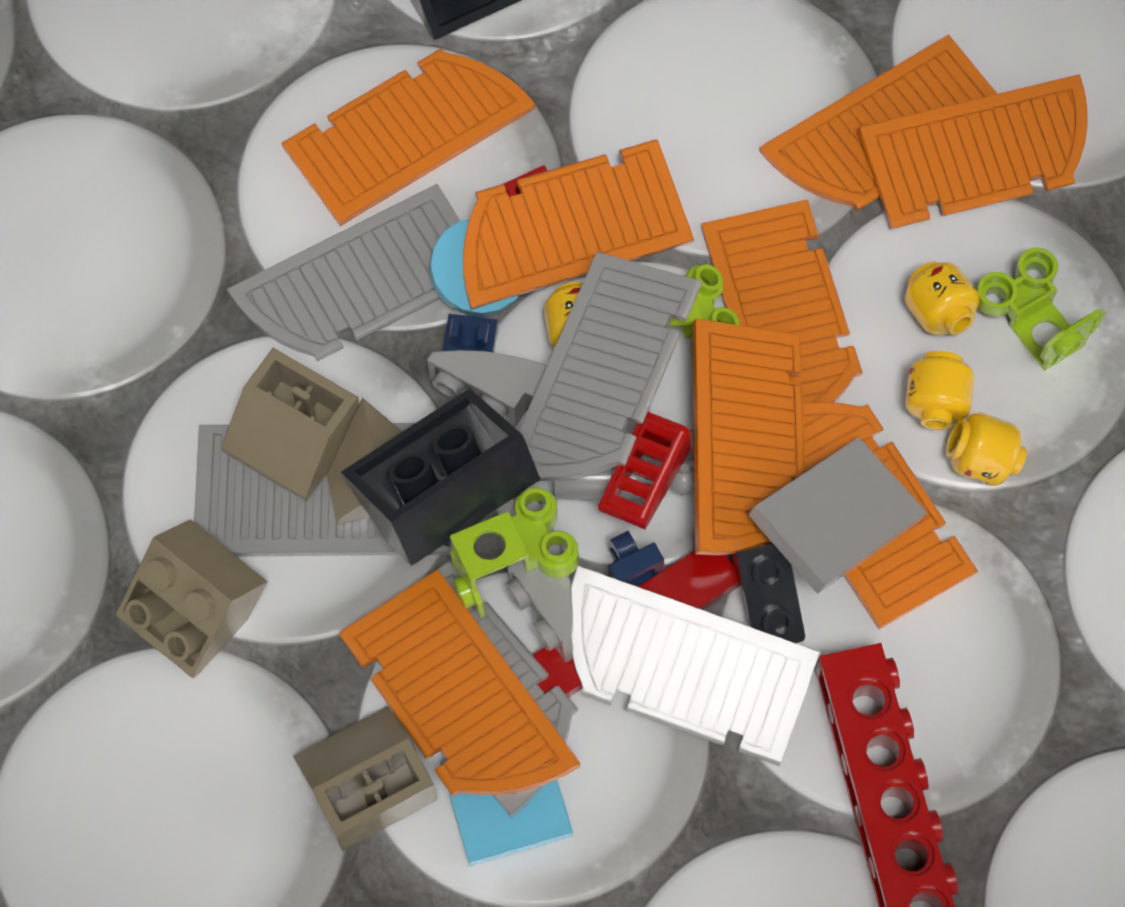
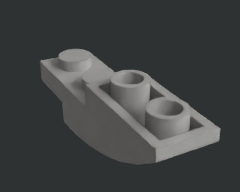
M456 350L432 352L427 360L430 380L440 393L453 399L470 388L514 427L517 426L525 412L528 411L547 365L536 361L486 351Z
M511 499L482 520L486 521L507 511L511 517L515 516L516 500ZM539 502L529 503L526 507L534 512L543 509ZM495 534L496 539L504 552L505 541L501 536ZM560 544L550 546L548 552L552 555L563 554ZM522 561L507 566L510 581L505 584V588L516 607L520 611L528 608L537 622L533 624V629L547 651L556 648L565 663L573 659L574 615L569 576L563 578L549 577L539 567L527 572Z

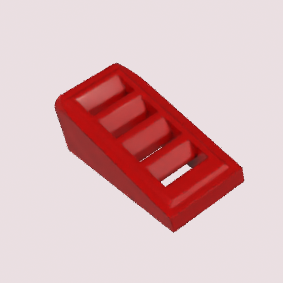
M651 412L647 413L643 424L637 423L632 433L637 439L626 465H618L598 505L600 512L644 530L649 525L691 450V433L686 426ZM644 455L662 462L661 467L642 460V456ZM632 474L652 481L653 484L650 486L630 477ZM622 491L643 498L645 501L643 505L620 497Z

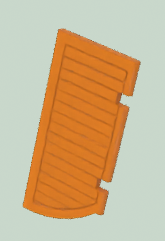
M948 34L760 146L759 152L776 170L799 187L824 199L852 206L858 211L880 198L858 133L859 127L994 95L997 92Z
M440 48L417 62L418 67L423 73L414 79L406 70H403L327 115L328 121L333 126L323 133L314 123L283 141L281 145L341 227L536 109L535 103L524 90L499 71L468 57L444 52Z
M1078 74L859 127L858 133L890 228L894 229L930 220L927 206L939 203L942 215L946 216L1032 195L1033 187L1030 181L1040 178L1046 191L1075 184L1073 175L1082 156L1088 126L1086 95L1081 76Z
M654 139L620 149L619 155L622 164L613 167L609 163L608 156L603 154L518 179L517 186L521 194L508 197L504 184L475 192L477 202L468 222L462 254L463 279L470 310L585 276L596 252L634 261L693 243L695 239L659 141Z
M808 200L701 223V230L712 266L718 269L723 278L721 296L725 308L732 310L737 315L741 326L800 335L801 375H788V385L802 388V403H835L854 378L861 376L863 372L854 346L839 349L837 338L848 336L850 331L824 249L819 248L808 251L806 241L819 237Z
M696 318L692 322L695 552L702 555L734 554L735 551L752 547L759 543L771 542L748 515L754 506L805 473L802 388L788 385V375H801L800 335Z
M832 402L802 403L805 472L860 437L927 512L918 524L844 575L879 630L978 573L977 568L955 536L941 542L935 533V530L942 528L946 521L894 443L890 442L879 448L873 439L884 428L868 404L860 407Z
M438 569L339 633V636L362 668L369 666L375 661H378L383 670L371 677V681L424 757L428 759L439 751L443 753L447 761L438 766L435 772L453 797L459 793L498 795L525 791L546 785L581 767L576 756L468 609L464 608L460 598Z

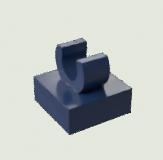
M449 314L442 351L463 350L495 353L499 329L498 320Z
M629 531L610 539L612 547L609 548V551L615 562L608 565V577L639 587L664 570L665 559L655 542L639 550Z

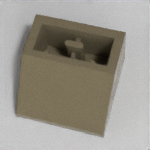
M272 348L243 387L221 446L222 452L307 501L328 472L360 404L359 398L279 350Z
M188 520L153 537L116 616L187 675L194 678L199 675L245 624L268 581L192 520Z
M389 707L293 756L342 851L438 800L434 783L409 737Z

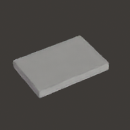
M858 437L754 506L748 516L814 591L819 594L918 524L927 512Z

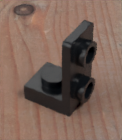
M772 542L759 543L755 546L735 551L734 554H727L728 559L739 572L749 627L793 643L803 642L806 636L792 564Z

